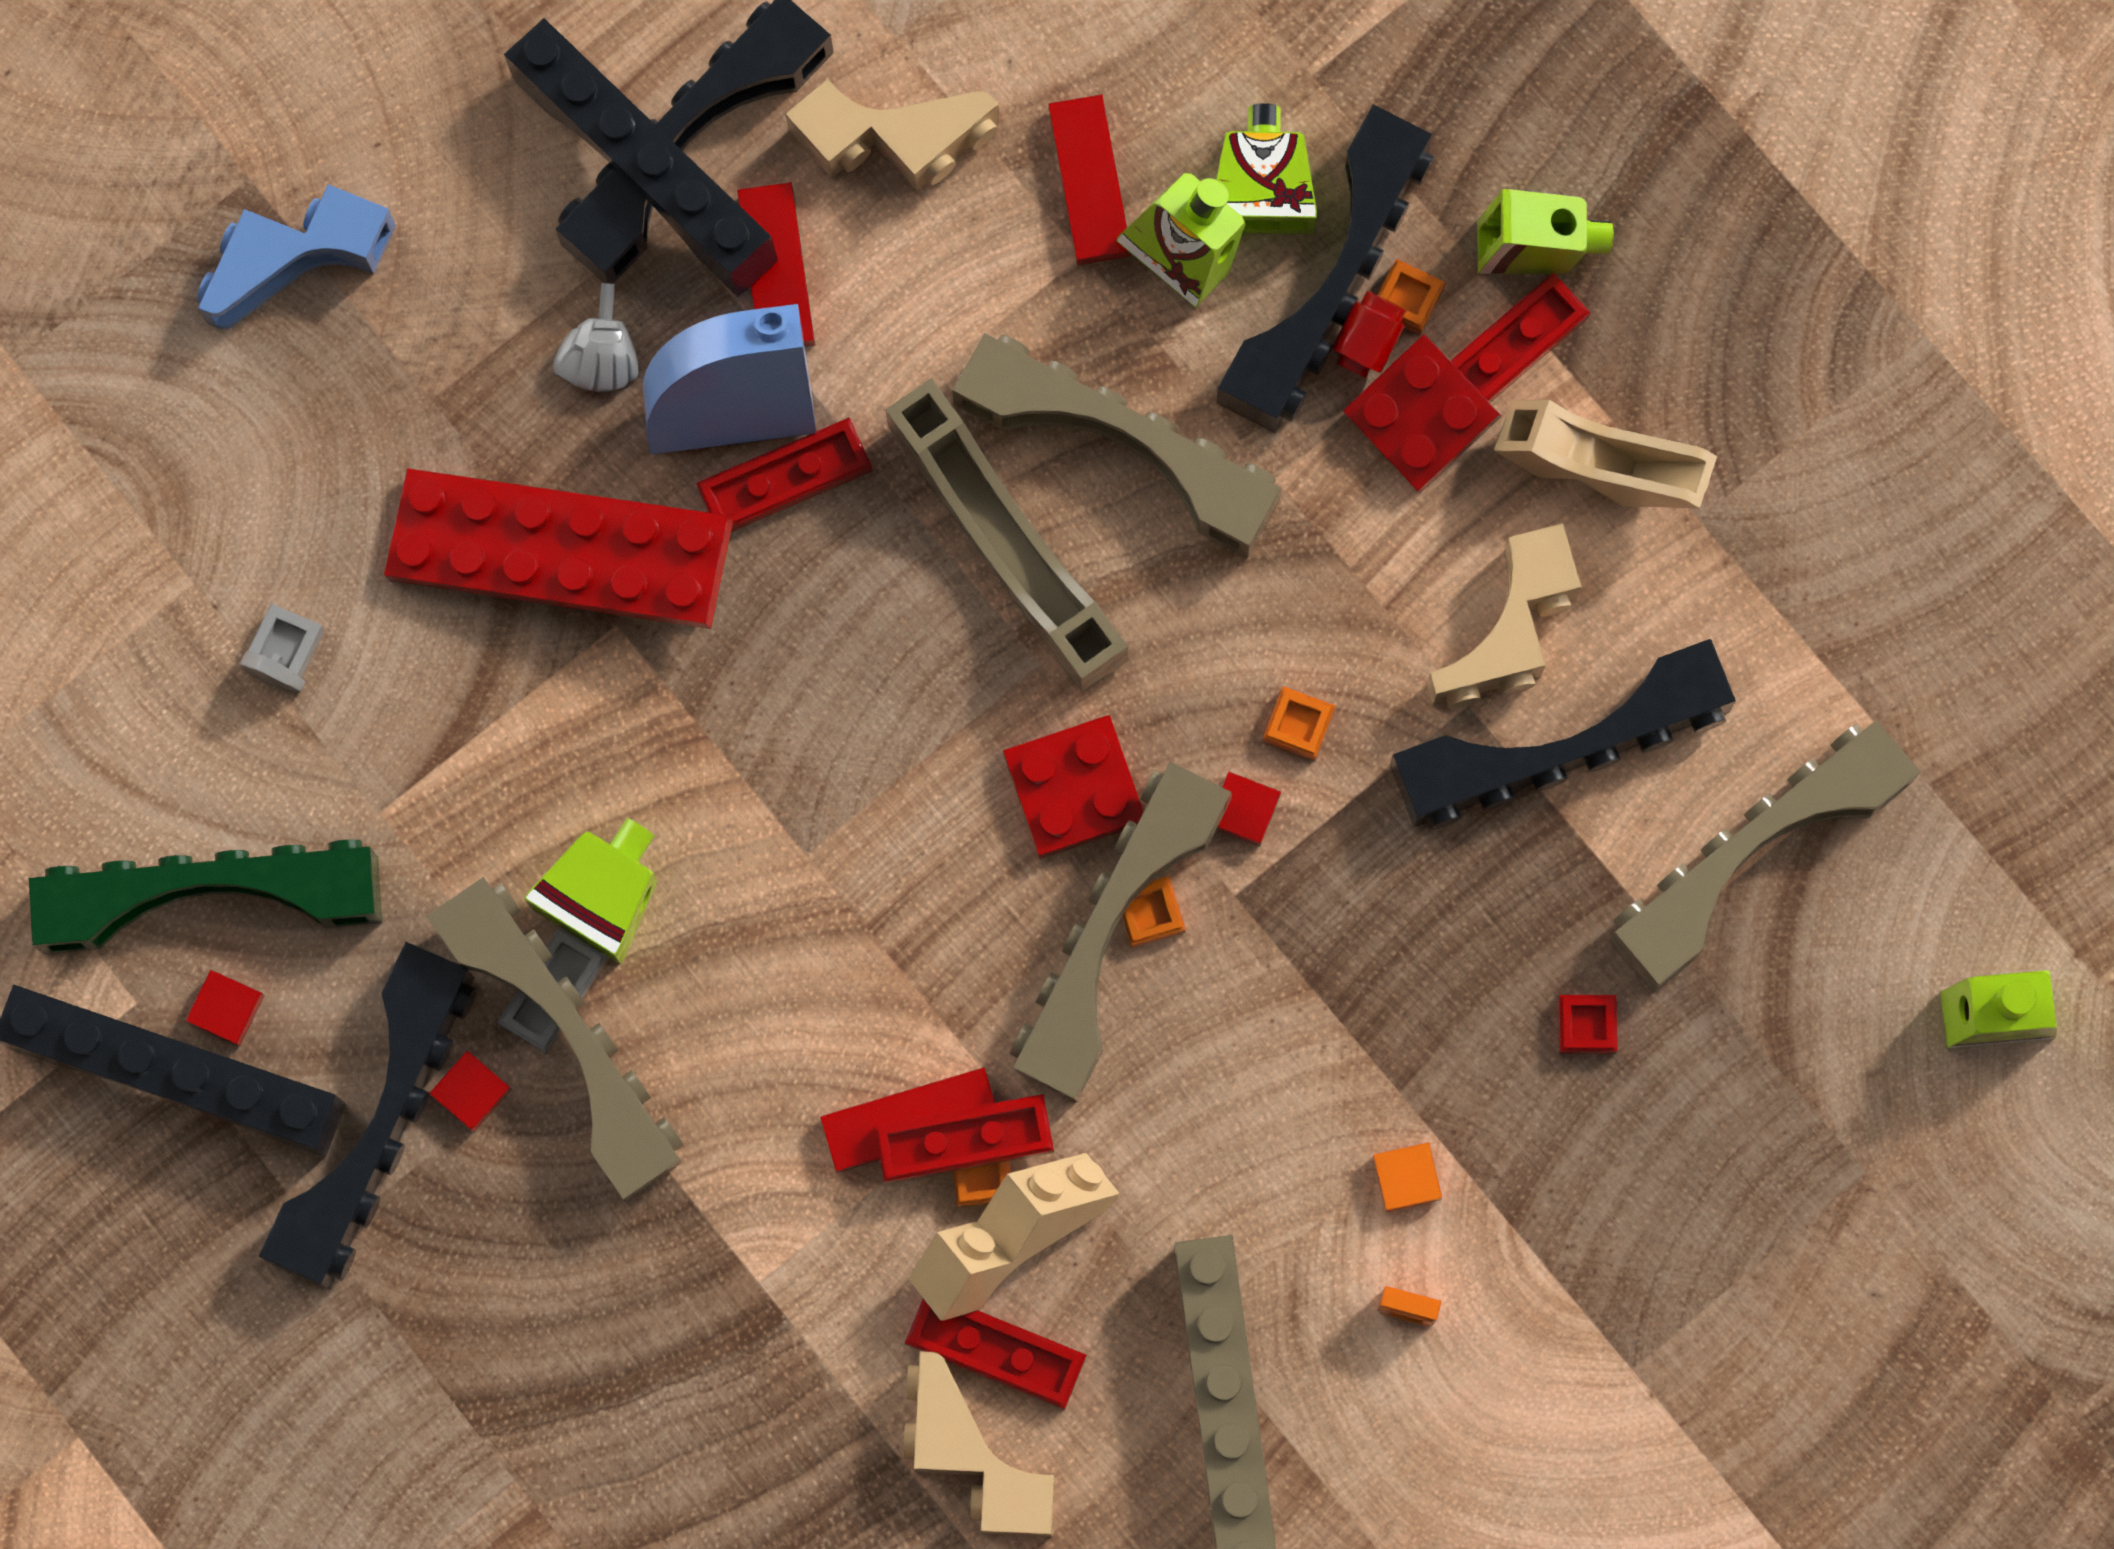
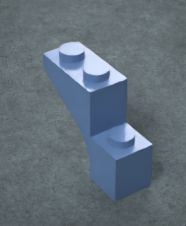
M329 184L322 198H314L307 209L303 222L304 229H307L305 233L244 209L238 223L232 222L223 235L220 244V253L223 256L215 273L208 272L200 284L197 294V302L200 303L198 309L207 324L220 329H228L299 276L313 268L324 265H346L374 274L396 227L390 210Z

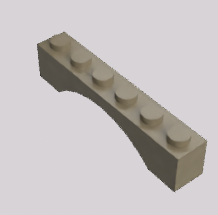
M984 333L952 390L955 406L1001 430L1025 426H1065L1091 431L1123 444L1149 461L1171 483L1187 506L1199 534L1247 559L1249 558L1280 501L1281 487L1274 484L1276 479L1273 475L1256 465L1247 463L1243 468L1225 459L1226 452L1211 441L1197 438L1193 442L1175 433L1177 427L1159 414L1148 412L1146 416H1143L1127 408V400L1109 388L1099 386L1095 391L1077 381L1078 375L1061 363L1049 361L1048 365H1045L1028 356L1030 351L1026 346L1011 337L1001 335L997 340Z
M929 379L885 409L888 428L1081 693L1128 661L1127 644L1097 603L1066 570L1028 521L987 461L963 420L933 379Z
M1877 720L1863 731L1857 724L1851 726L1830 745L1836 752L1820 766L1814 759L1808 761L1787 779L1793 787L1777 801L1771 794L1766 795L1744 814L1750 823L1734 836L1727 829L1720 832L1700 850L1706 858L1689 871L1684 864H1681L1658 883L1657 887L1663 893L1645 906L1638 899L1613 920L1619 929L1614 932L1609 942L1652 993L1656 992L1688 966L1701 953L1704 947L1708 922L1721 890L1731 875L1753 853L1779 836L1808 824L1838 818H1870L1913 783L1921 771Z
M1169 762L1164 774L1154 770L1140 797V800L1148 805L1139 823L1136 824L1129 820L1124 827L1114 848V851L1122 855L1114 872L1111 875L1103 871L1099 876L1088 899V902L1096 905L1086 926L1079 922H1076L1062 950L1063 953L1070 957L1061 975L1058 976L1052 972L1050 973L1036 1000V1003L1044 1008L1035 1026L1032 1027L1025 1023L1010 1051L1011 1055L1018 1058L1013 1067L1017 1072L1078 1102L1103 1053L1097 1024V987L1102 960L1114 929L1129 905L1156 877L1179 861L1207 849L1232 800L1230 791L1172 762Z
M482 877L427 915V918L461 966L489 975L519 990L541 1007L565 1034L579 1060L589 1091L592 1117L590 1153L626 1202L679 1165L681 1160L675 1151L684 1144L665 1117L654 1123L642 1105L651 1097L634 1072L630 1070L622 1076L609 1057L618 1052V1049L600 1023L589 1029L577 1010L586 1003L568 977L565 976L556 982L544 963L553 958V956L536 931L533 929L524 935L517 926L512 916L521 910L504 885L499 883L494 888H491L485 878Z
M1226 1235L1175 1242L1174 1255L1200 1427L1215 1549H1276L1233 1236Z

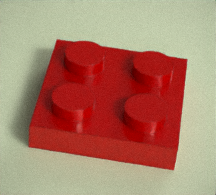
M1425 334L1416 340L1343 410L1419 493H1422L1502 417Z
M1110 714L1003 750V755L1039 859L1120 833L1129 820L1138 824L1144 813Z

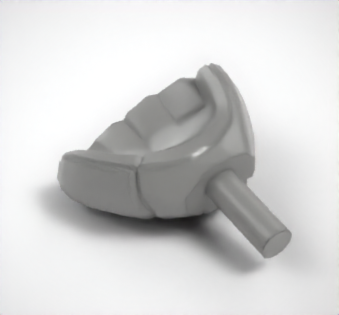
M601 283L599 318H588L579 324L577 328H573L565 337L554 358V373L558 377H562L574 386L586 391L610 392L624 388L628 382L634 381L639 373L638 359L630 334L623 321L612 319L615 284Z

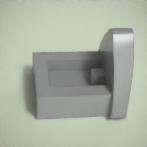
M271 603L248 652L244 653L239 666L252 676L270 685L300 693L306 682L302 677L325 629L320 624Z

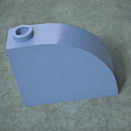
M798 304L740 311L707 319L680 332L656 353L646 370L643 380L646 431L650 455L816 433L812 390Z

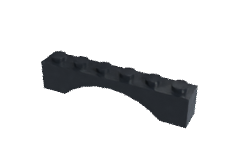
M774 0L771 4L768 1L763 2L748 18L746 23L747 30L734 43L730 40L724 42L710 58V68L697 82L691 79L683 84L672 98L671 105L673 107L659 121L656 119H651V121L683 151L689 142L713 121L734 109L768 96L797 92L834 53L831 34L792 0ZM608 163L596 178L597 186L583 200L578 197L564 208L558 218L559 226L556 228V232L562 247L603 283L614 284L647 249L649 221L653 206L613 165Z
M545 18L504 53L513 80L552 118L561 122L580 136L613 165L661 214L696 257L737 297L744 293L778 261L771 235Z
M1374 104L1372 105L1347 151L1345 172L1350 191V226L1347 239L1335 267L1318 292L1295 314L1270 330L1243 341L1217 389V404L1273 433L1277 432L1283 419L1293 422L1307 395V392L1301 390L1300 387L1309 371L1317 375L1320 373L1332 350L1333 345L1326 342L1335 323L1343 326L1355 301L1359 299V297L1352 294L1361 276L1370 280L1380 263L1384 250L1377 246L1386 229L1395 233L1406 215L1410 205L1409 202L1403 200L1412 182L1421 186L1432 167L1435 156L1428 153L1432 138L1431 133Z
M1711 639L1659 657L1645 681L1624 705L1599 724L1570 738L1540 746L1502 748L1473 744L1444 735L1393 754L1390 768L1413 827L1428 823L1430 830H1435L1462 818L1461 810L1480 803L1484 811L1505 805L1515 799L1513 791L1534 784L1536 791L1557 786L1568 779L1566 772L1587 765L1589 772H1594L1609 767L1621 760L1620 752L1640 746L1642 753L1659 749L1674 740L1672 733L1691 726L1695 734L1716 728L1726 722L1724 714L1731 711L1736 699Z
M405 942L381 993L388 1019L390 1055L385 1087L375 1115L357 1146L332 1173L308 1191L283 1203L261 1249L260 1258L327 1289L331 1288L334 1279L342 1281L345 1278L356 1254V1249L350 1247L359 1226L364 1228L369 1226L378 1209L380 1196L374 1193L384 1173L390 1176L393 1174L402 1157L405 1144L399 1142L406 1124L408 1121L416 1123L425 1108L429 1092L423 1090L432 1069L437 1071L442 1069L450 1054L453 1040L447 1036L456 1017L464 1019L472 1007L477 988L471 986L475 977L469 969Z
M14 984L0 1017V1044L6 1048L61 1067L80 1071L161 1097L323 1157H327L346 1105L337 1095Z

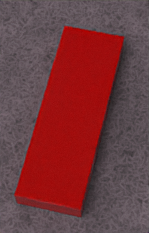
M1103 94L1048 103L1077 266L1131 257V253L1116 241L1117 237L1127 228Z
M792 182L737 190L739 206L771 235L778 261L751 285L754 309L798 304L804 346H815Z
M1552 273L1450 361L1491 403L1585 322L1591 312Z
M850 417L818 430L814 434L804 436L699 481L696 485L708 512L729 515L733 520L731 530L733 532L868 474L873 469Z
M985 1067L823 1115L820 1116L836 1173L880 1161L874 1125L995 1103Z
M1044 1094L874 1125L885 1184L1054 1153Z
M924 1299L921 1301L905 1340V1345L922 1352L938 1353L949 1363L1064 1410L1067 1407L1087 1357L1084 1353L978 1310L941 1321Z

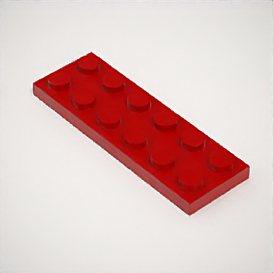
M407 468L384 576L390 581L711 629L733 520L729 515Z

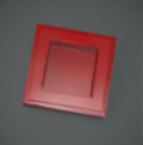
M1228 771L1222 788L1231 792L1232 800L1216 830L1260 847L1281 796V791Z
M210 970L187 1016L186 1022L240 1047L265 995Z
M1617 995L1558 996L1559 1054H1616L1618 1052Z
M467 1050L429 1094L470 1130L475 1132L512 1089Z

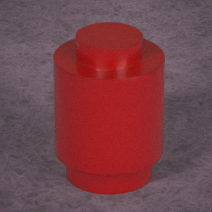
M1366 291L1361 302L1355 301L1332 346L1333 350L1341 354L1337 364L1364 378L1367 377L1371 369L1382 373L1405 327L1401 321L1407 310L1377 294Z

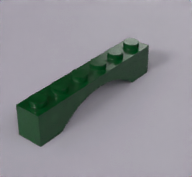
M348 839L328 843V850L306 852V847L303 845H282L273 847L271 849V856L249 857V852L245 850H227L215 853V861L193 863V857L173 855L159 858L158 866L136 868V862L127 860L105 862L101 865L102 871L80 873L77 866L50 867L45 869V876L29 878L32 945L43 954L101 949L119 931L148 912L178 900L209 894H243L273 900L304 913L325 928L383 923L378 856L370 846L363 847L361 840Z

